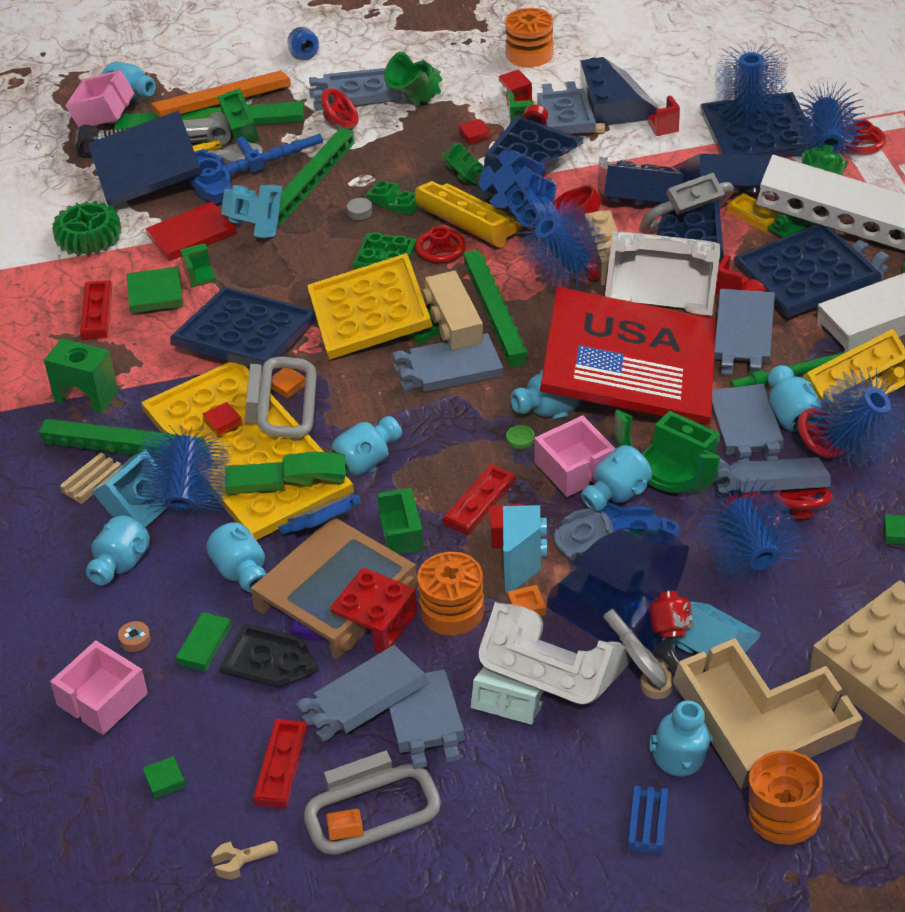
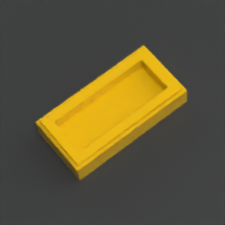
M745 193L727 204V212L765 233L770 230L768 226L774 223L776 216L780 214L776 210L756 205L757 200Z

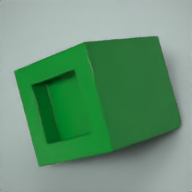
M508 92L510 123L517 115L521 116L527 106L534 105L533 100L514 102L513 92Z
M205 243L180 249L183 269L191 288L216 281L210 266L208 249Z

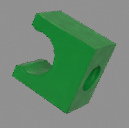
M61 338L44 359L53 399L56 402L63 403L71 391L77 387L89 397L92 410L103 413L119 392L110 350Z

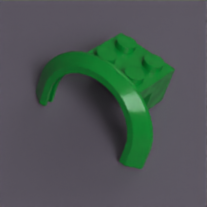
M619 410L615 411L613 430L617 448L623 445L632 446L630 437L632 416ZM669 411L655 424L652 444L641 453L648 461L652 470L651 480L647 484L659 490L677 495H693L706 490L714 482L718 473L720 456L717 455L720 433Z

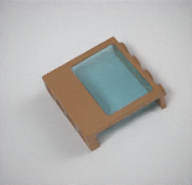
M332 517L251 587L254 609L264 614L272 606L278 608L329 640L332 658L337 660L345 652L350 651L366 632L371 631L368 628L331 613L330 606L360 569L367 568L416 588V564L341 520Z

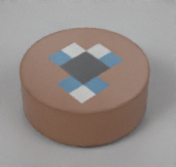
M129 622L123 625L118 632L120 646L128 652L141 651L151 641L149 628L143 622Z

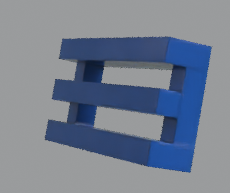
M634 786L628 850L663 854L668 789L661 788V792H655L654 787H648V791L641 790V786ZM640 800H646L642 842L636 841ZM657 801L660 802L656 843H649L653 802Z

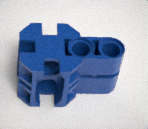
M503 150L497 156L503 165L499 170L494 173L489 165L482 170L479 186L483 192L489 191L495 194L489 200L494 208L515 216L524 227L528 225L537 226L538 224L535 222H540L543 219V213L545 217H548L547 204H549V216L552 215L554 209L552 201L555 199L557 185L553 179L548 180L541 176L546 171L543 164L517 151ZM526 227V228H528V229H530V230H535V229H536V228H534V227Z

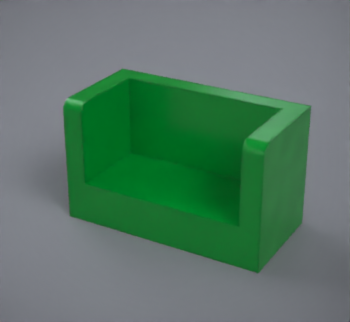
M240 88L219 95L220 107L233 133L235 143L239 137H244L250 143L259 141L255 121Z
M412 488L378 493V513L386 547L397 554L424 550L422 526Z

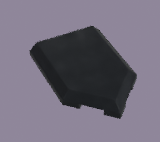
M244 623L220 666L219 672L280 687L319 672V667L311 657L302 637Z

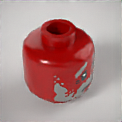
M678 591L658 593L659 599L649 604L652 631L661 634V639L687 636L686 631L693 627L690 600L686 597H678Z

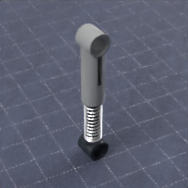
M222 112L212 113L208 118L183 120L191 143L212 142L219 139L221 144L218 145H225L231 138L230 126ZM85 124L80 126L76 131L75 139L77 154L84 158H91L92 155L88 143L118 133L121 129L119 131L115 129V132L112 129L110 130L111 132H108V130L105 132L99 131L92 125Z

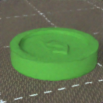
M513 426L506 433L507 443L513 448L525 449L534 443L535 433L528 426Z

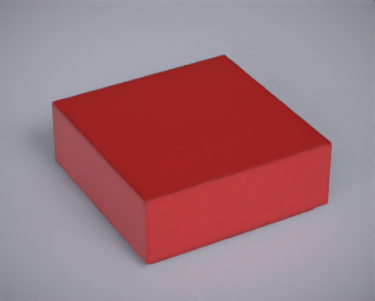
M481 119L458 125L459 133L469 145L491 138V131Z
M227 402L203 413L204 422L218 436L242 425L241 416Z

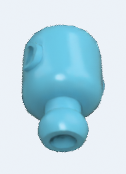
M115 61L108 64L102 74L122 70L134 91V95L129 102H135L141 97H150L155 92L156 83L154 79L146 76L144 71L136 65Z
M780 365L769 372L768 383L773 388L769 395V402L777 423L789 432H799L798 419L800 414L806 409L813 408L811 404L814 407L815 405L821 407L820 403L816 401L818 396L811 386L812 383L802 377H794L792 369L788 366ZM812 416L808 418L807 423L813 424L811 422L817 423L819 420Z
M540 370L539 374H536L529 380L527 389L517 388L511 393L510 401L516 413L526 414L532 409L538 416L552 417V419L568 416V412L575 410L581 401L580 399L541 392L540 385L543 370Z
M392 416L383 417L376 427L368 422L357 423L334 439L331 446L332 453L345 455V470L352 477H359L366 472L377 471L376 466L386 460L389 455L386 444L398 441L403 434L402 429Z
M628 445L619 446L596 465L593 472L595 484L586 486L581 493V498L589 509H594L595 512L602 511L609 499L616 503H624L635 494H641L645 490L647 483L652 477L651 467L646 458L634 447Z
M125 515L113 517L104 525V528L91 545L92 554L95 559L90 561L86 567V575L93 583L101 586L109 584L114 578V573L124 574L133 569L150 544V536L144 525L135 518Z
M231 522L218 527L210 535L207 541V553L220 574L227 580L239 582L244 591L251 593V587L267 573L262 568L265 562V553L250 530L240 523Z
M687 700L677 704L673 712L661 720L657 727L656 735H650L649 748L650 751H653V758L657 766L671 776L686 777L699 771L710 748V741H713L712 734L704 721V711L694 701Z

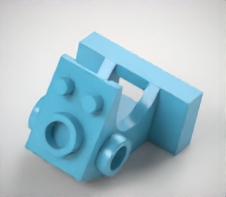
M274 184L260 185L259 195H256L255 190H248V187L233 185L232 189H224L221 214L229 217L228 221L243 223L247 221L255 223L254 236L274 237L277 230L282 186Z

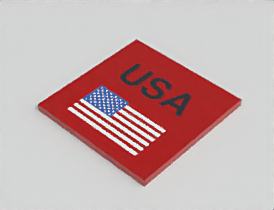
M557 287L540 391L659 416H665L669 411H672L696 423L709 425L712 410L716 319Z

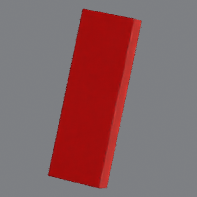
M111 280L85 282L80 327L81 340L108 338L112 298Z
M490 464L443 517V525L469 536L489 513V507L495 506L516 482L515 474Z
M275 719L253 797L254 806L287 809L308 731L307 722Z

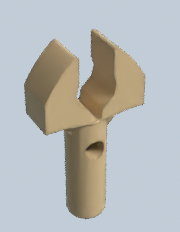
M270 841L238 850L233 848L231 842L221 844L211 856L213 865L225 860H230V862L215 866L216 875L230 880L241 877L240 869L245 863L277 854L278 846L275 841Z

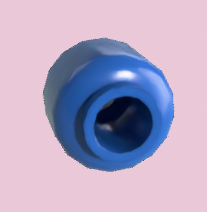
M297 27L289 33L287 45L296 57L309 59L317 53L319 40L309 28Z

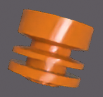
M521 8L507 15L505 20L507 59L512 64L520 67H537L548 63L554 54L552 15L539 8Z
M449 551L435 554L425 560L419 568L417 576L418 593L420 596L419 608L423 623L436 633L451 636L464 634L476 628L483 619L485 610L483 572L480 564L473 557L464 553Z
M778 750L763 755L755 761L750 769L749 821L753 830L763 839L775 844L793 845L809 839L820 826L823 776L818 765L808 756L795 751Z

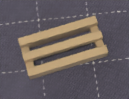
M99 453L60 485L61 492L83 504L94 495L92 491L122 465L119 462L114 464L112 458L108 457L106 459L105 454Z

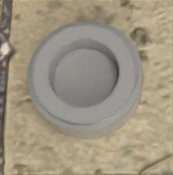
M355 198L349 201L347 204L348 216L354 220L369 218L372 215L371 201L365 198Z

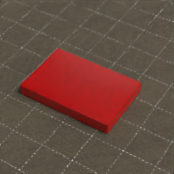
M213 201L146 228L147 236L169 261L181 257L180 249L204 243L208 246L235 235L237 232L236 226L228 221L227 216L221 214V210Z

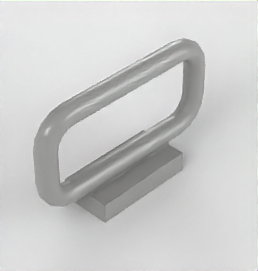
M710 173L668 188L666 194L670 201L648 211L639 225V230L644 234L658 231V224L661 219L654 220L674 210L679 215L718 200L721 207L733 193L734 186L730 182L719 183L714 173Z
M273 357L268 359L263 366L250 364L245 423L256 424L257 421V426L263 433L274 437L300 438L306 436L311 431L314 421L317 378L315 367L304 359L290 357ZM275 368L299 369L306 373L302 424L298 427L278 426L268 422L272 370Z
M386 750L323 772L326 792L315 796L309 801L305 807L304 821L310 838L318 850L324 854L339 855L428 823L438 814L441 800L433 779L426 769H414L413 764L392 768V761ZM408 777L415 778L420 783L427 799L425 809L363 831V836L344 838L338 841H330L324 836L317 818L318 811L323 807Z

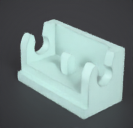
M484 666L473 681L471 708L532 725L542 707L543 701L539 700L544 690L497 673Z

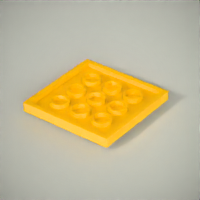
M407 253L307 285L329 360L433 326Z

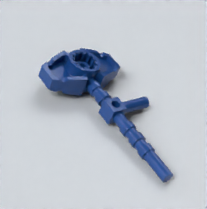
M317 134L260 153L258 149L253 150L244 137H239L236 143L244 153L245 159L236 160L234 163H227L225 166H223L222 158L212 152L209 153L205 149L195 151L202 173L188 178L189 184L195 187L196 195L202 199L209 200L210 202L213 201L215 204L223 202L224 189H232L230 175L238 171H245L247 168H249L251 173L264 169L265 162L275 161L280 157H286L291 153H298L303 149L323 143V138L321 134Z

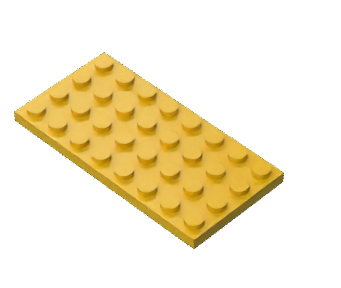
M230 361L141 402L144 413L161 433H164L163 431L165 430L170 434H175L176 432L178 435H183V430L185 435L186 430V436H189V433L190 436H195L198 432L199 434L196 437L207 435L204 438L207 440L206 443L210 441L218 442L210 445L219 446L208 448L229 449L226 451L210 450L216 453L227 452L223 453V456L211 454L212 456L229 457L226 459L220 458L221 460H228L222 462L225 464L212 461L214 464H221V466L210 465L211 467L225 468L223 467L224 465L237 466L282 462V458L285 455L304 452H324L308 434L300 438L274 437L263 433L257 426V421L256 424L245 423L250 370L242 364ZM270 393L268 422L278 426H300ZM227 402L241 416L242 425L219 437L204 422L203 413ZM211 472V473H214L213 475H219L220 477H217V476H214V477H213V476H209L210 478H215V477H216V478H219V479H225V477H224V478H221V476H225V472H223V473H221V474L216 473V472ZM345 476L343 483L314 478L311 486L284 481V490L226 494L225 488L220 489L221 492H210L225 495L221 496L222 499L218 501L225 502L221 505L236 523L246 526L254 538L258 540L278 530L279 526L288 522L287 519L354 492V487L350 479ZM225 480L219 481V482H214V483H221V484H219V485H217V484H213V485H212V484H208V485H211V486H220V485H222L221 487H225V485H223V484H225Z

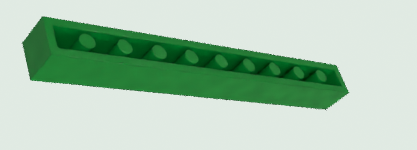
M340 128L295 178L288 183L284 190L281 191L277 228L282 225L355 144L354 131Z
M479 250L464 252L465 269L509 368L526 365V358L528 357L527 348L523 347L522 337L518 336L517 326H514L513 318L509 316L508 307L504 305L503 296L500 295L498 285H495L494 276L490 275L489 265H486L485 256H482Z
M45 419L39 430L43 442L48 445L86 448L128 455H136L143 451L141 449L145 450L149 446L162 447L155 444H142L146 442L162 444L158 441L148 440L150 438L159 440L158 436L169 439L159 434L161 432L156 433Z

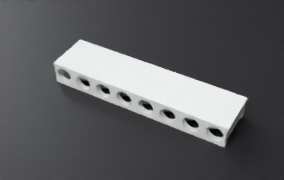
M772 155L760 184L761 189L756 205L905 250L904 194ZM765 191H774L777 200H767L764 197ZM799 199L801 200L802 208L794 209L789 203ZM823 206L827 216L820 217L814 211ZM848 214L853 223L843 224L839 218ZM874 222L878 231L869 232L864 226ZM895 229L900 230V235L903 239L895 240L891 238L890 234L895 232Z
M905 273L818 304L817 325L819 327L824 326L845 348L844 352L850 351L893 328L898 337L905 335Z

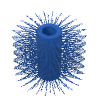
M751 48V53L741 54L738 56L740 58L733 56L732 58L735 60L732 61L736 62H732V65L731 61L728 60L729 58L724 59L725 57L718 59L726 61L720 64H730L728 67L720 68L725 70H718L717 73L719 74H714L720 75L715 76L718 77L716 80H719L715 82H720L721 76H729L722 78L723 82L714 83L719 84L717 87H727L719 90L725 94L723 97L726 98L714 100L719 101L717 104H727V106L720 107L729 108L728 104L731 105L730 107L735 106L734 108H739L737 110L740 112L750 113L751 121V113L753 116V113L755 114L756 112L759 118L758 111L764 110L762 108H767L770 111L771 108L767 106L772 107L777 104V101L771 102L773 101L772 99L777 100L781 97H776L774 94L785 95L782 92L787 91L780 90H787L782 89L785 88L783 85H787L782 83L787 82H782L784 81L783 78L775 79L776 77H782L779 75L783 71L778 70L786 69L780 66L788 65H771L780 61H776L779 59L778 57L768 60L763 58V55L769 49L762 54H758L761 50L760 48L757 53L756 51L755 53L754 51L752 52ZM768 66H774V67H776V68H784V69H777V70H775V68H773V67L768 68ZM779 83L782 84L779 91L773 90L779 88L777 86ZM722 94L716 95L718 98L715 99H721L720 95Z
M827 82L828 97L827 94L825 97V90L824 98L823 95L818 97L815 93L819 100L814 99L809 94L808 96L816 102L812 103L806 99L805 101L811 103L812 106L801 103L799 105L809 109H794L810 116L801 114L789 117L802 118V120L790 123V125H804L798 129L791 130L804 132L799 136L791 138H804L803 141L796 144L808 145L799 150L807 149V147L811 148L810 146H817L822 149L823 144L833 146V151L839 153V150L841 152V148L847 149L852 153L853 151L846 148L845 145L857 148L858 146L848 142H860L861 140L853 139L847 135L853 137L866 135L855 133V131L867 126H853L860 121H866V119L854 120L852 118L865 113L851 112L864 106L848 107L857 102L856 100L843 104L851 98L847 97L841 101L840 99L846 93L835 100L836 96L833 98V95L829 93Z
M555 203L552 215L549 216V204H547L548 217L544 216L537 223L538 225L534 227L536 228L535 230L521 232L536 234V236L529 237L530 240H535L529 242V245H520L519 248L531 246L532 248L528 250L529 252L526 253V256L527 254H533L534 257H530L531 259H528V261L538 260L535 268L544 266L541 268L543 269L542 275L550 271L547 279L554 276V272H556V279L553 280L555 283L558 282L559 273L560 275L564 274L562 277V285L564 286L566 282L564 278H566L569 271L570 286L574 273H576L577 283V272L581 274L582 269L588 266V262L589 264H596V262H590L589 259L605 257L591 256L589 254L593 253L592 251L598 253L597 251L601 252L608 248L590 250L597 243L602 244V242L594 243L593 241L596 237L599 238L600 235L602 237L603 234L591 236L590 233H594L595 228H587L590 219L586 222H581L584 219L582 218L584 213L575 217L577 215V210L571 213L573 217L570 219L571 217L568 215L570 212L567 209L562 215L559 211L557 217H555Z
M858 366L862 386L857 384L852 370L853 379H851V383L847 382L848 379H844L845 385L848 386L846 387L847 389L842 388L840 384L837 386L833 385L838 390L836 395L833 392L834 390L830 388L832 390L830 397L834 400L831 402L827 401V396L823 393L825 396L824 402L827 403L825 405L829 407L827 409L822 407V410L825 411L824 413L827 414L826 417L807 412L812 416L814 415L815 418L826 419V422L829 424L823 422L824 424L811 423L821 427L826 426L828 430H807L828 433L829 436L816 438L823 439L829 437L831 439L828 441L829 444L832 442L834 444L828 451L836 444V453L841 447V458H843V448L846 449L849 465V450L851 454L853 451L854 460L860 470L856 450L861 452L862 459L865 460L864 464L869 469L865 459L866 452L870 453L869 456H872L871 460L876 463L873 460L875 458L872 450L874 448L878 449L881 457H883L881 450L886 451L885 448L883 450L882 447H879L880 443L878 441L885 445L888 441L885 434L890 437L892 436V439L896 440L895 438H898V436L893 435L895 434L891 431L893 429L895 431L897 429L898 432L899 430L904 432L903 428H897V425L894 423H896L895 421L905 423V421L890 413L904 415L905 413H900L901 411L891 407L902 406V404L890 403L892 400L900 399L888 398L890 395L889 393L885 394L889 387L884 392L881 388L877 389V368L876 386L873 388L869 375V385L866 382L869 388L867 389L863 380L864 376ZM811 404V406H812L814 409H815V408H816V409L818 408V409H819L818 411L821 410V407L816 406V405H815V407H814V405Z
M182 430L183 436H179L175 432L177 437L173 436L174 438L169 436V439L158 436L159 440L148 439L161 442L162 444L154 442L142 443L155 444L162 447L149 446V448H145L148 450L143 452L150 454H141L160 457L149 458L152 456H148L147 459H144L146 461L142 462L148 465H140H151V467L158 468H144L142 470L144 472L140 474L155 475L156 477H150L149 475L148 478L156 480L142 479V482L138 483L156 488H148L149 486L146 488L141 487L144 490L150 489L153 491L139 490L136 492L154 494L147 495L146 498L153 496L161 497L135 500H157L160 502L155 501L154 504L165 503L162 505H167L166 507L171 508L168 512L173 508L180 511L183 510V513L184 510H188L192 514L190 509H193V507L198 510L200 508L197 506L204 507L202 505L216 507L215 505L204 503H214V501L207 500L213 498L210 495H220L213 498L218 500L222 499L221 496H225L207 491L218 493L221 492L220 489L225 488L221 487L222 485L211 486L208 484L219 485L221 483L214 482L227 479L210 478L209 476L220 477L219 475H213L214 473L211 472L221 474L226 471H217L218 469L225 470L228 468L211 467L210 465L221 466V464H225L222 462L228 460H221L220 458L226 459L229 457L212 456L211 454L223 456V453L227 452L216 453L210 450L226 451L229 449L207 448L219 446L210 445L218 442L201 443L207 440L195 438L199 434L198 432L194 437L190 436V433L189 436H186V430L185 436ZM154 459V461L156 460V462H148V460ZM212 461H217L221 464H214ZM149 470L155 471L154 473H146ZM143 482H153L151 484H142ZM210 487H211V488L216 487V488H220V489L212 490V489H208V488H210Z
M754 486L747 498H744L745 489L743 490V497L741 490V498H739L737 488L736 500L732 498L733 501L730 503L725 500L728 503L727 506L716 502V504L725 507V510L709 509L721 513L705 515L709 517H704L719 520L715 521L717 522L715 524H706L711 525L709 527H717L711 530V533L716 534L714 535L716 537L712 538L713 540L710 542L711 545L712 543L716 546L719 545L718 549L714 550L718 553L717 555H723L720 557L721 561L717 560L719 564H723V561L728 562L726 564L730 565L729 569L736 566L733 568L735 570L731 572L732 576L729 580L734 577L733 574L737 570L741 571L743 568L742 572L746 573V575L750 571L753 575L755 570H758L757 579L759 578V572L761 576V570L764 569L765 578L766 568L770 569V566L773 565L778 568L774 563H782L778 561V558L799 559L782 555L788 553L779 554V552L783 551L801 552L802 550L783 548L790 546L787 545L789 543H795V540H787L788 538L793 537V534H799L794 531H788L794 525L784 522L788 519L786 517H789L787 513H779L781 511L779 509L784 508L783 505L773 506L777 502L778 496L774 500L771 499L765 502L771 496L769 495L771 491L767 494V497L763 495L757 501L761 495L758 492L756 496L754 494L751 497Z

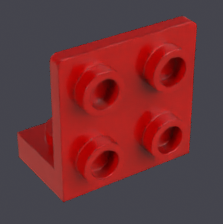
M361 568L330 606L331 613L372 630L374 651L381 653L394 645L418 614L416 589L367 568Z

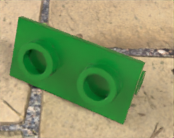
M454 143L448 154L440 152L447 160L445 164L452 170L459 172L457 175L459 179L467 184L470 182L477 185L480 184L477 178L481 175L483 165L461 143Z
M800 203L796 205V209L802 208ZM780 213L776 216L774 223L768 226V229L784 238L806 229L814 224V222Z

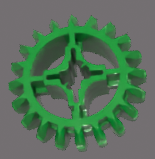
M85 201L82 204L76 202L75 206H67L66 210L59 211V215L54 217V222L52 223L54 241L61 251H67L68 254L75 253L77 256L86 254L87 257L90 253L98 255V251H107L108 246H115V241L119 240L122 228L117 211H114L112 206H107L105 202L98 204L97 201L92 203Z

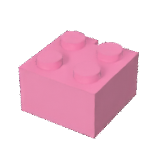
M122 70L83 79L65 106L78 128L85 124L95 127L106 122L111 124L120 119V115L125 107L129 105L134 91Z
M583 415L534 438L535 464L566 497L583 490L589 485V481L595 484L593 472L596 465L616 449Z
M94 641L50 681L57 706L77 719L81 716L83 723L102 735L111 729L148 694L142 669L98 641Z

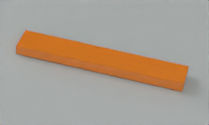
M280 70L151 103L152 111L158 117L178 110L180 114L219 105V95L239 88L244 98L289 87L291 86L290 78Z

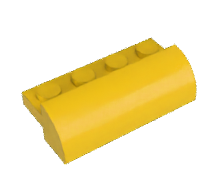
M431 181L415 189V201L419 208L496 247H505L507 237L523 230V226H519L521 224L515 216L496 209L492 205L448 183L441 186Z
M893 328L803 375V378L812 383L811 386L820 400L823 399L824 402L825 396L823 391L829 392L830 395L832 391L829 388L830 385L832 387L833 385H839L836 383L838 382L836 378H840V380L846 379L843 377V371L853 379L850 371L851 368L862 382L858 369L859 366L868 385L870 375L873 388H875L877 368V389L881 388L880 386L882 385V391L884 392L889 387L885 392L887 394L905 385V347Z

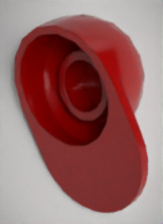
M590 185L567 191L552 202L554 206L556 203L555 208L558 210L565 198L562 210L569 203L571 204L569 212L575 207L577 208L575 210L579 213L578 209L582 207V209H585L582 212L584 214L598 211L601 204L600 196L593 186Z

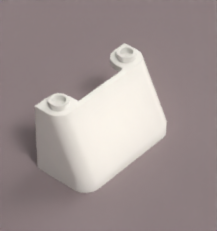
M613 232L605 296L636 303L685 308V311L691 314L705 317L706 315L712 316L720 258V244L704 240L632 232Z
M498 602L494 604L479 648L480 662L486 668L579 704H589L596 701L626 669L631 659L624 644L620 642H604L599 640L597 647L593 650H578L577 654L540 640L543 631V621L538 613L519 605Z

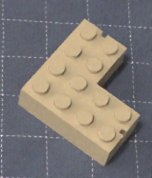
M899 580L813 645L810 670L813 672L827 666L843 689L841 694L843 696L847 695L854 705L903 743H905V583Z
M736 638L710 648L708 656L703 651L678 662L673 680L685 701H694L702 707L705 714L704 721L713 737L711 743L741 790L749 786L750 769L755 761L763 755L784 750L795 751L812 758L854 739L863 720L847 695L842 696L838 702L843 689L827 666L769 690Z

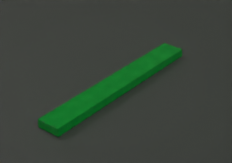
M303 101L248 105L255 125L304 122ZM221 107L204 108L180 115L182 120L208 118L212 113L222 112ZM154 112L123 114L115 122L114 129L117 131L121 129L123 131L124 128L126 130L159 117Z

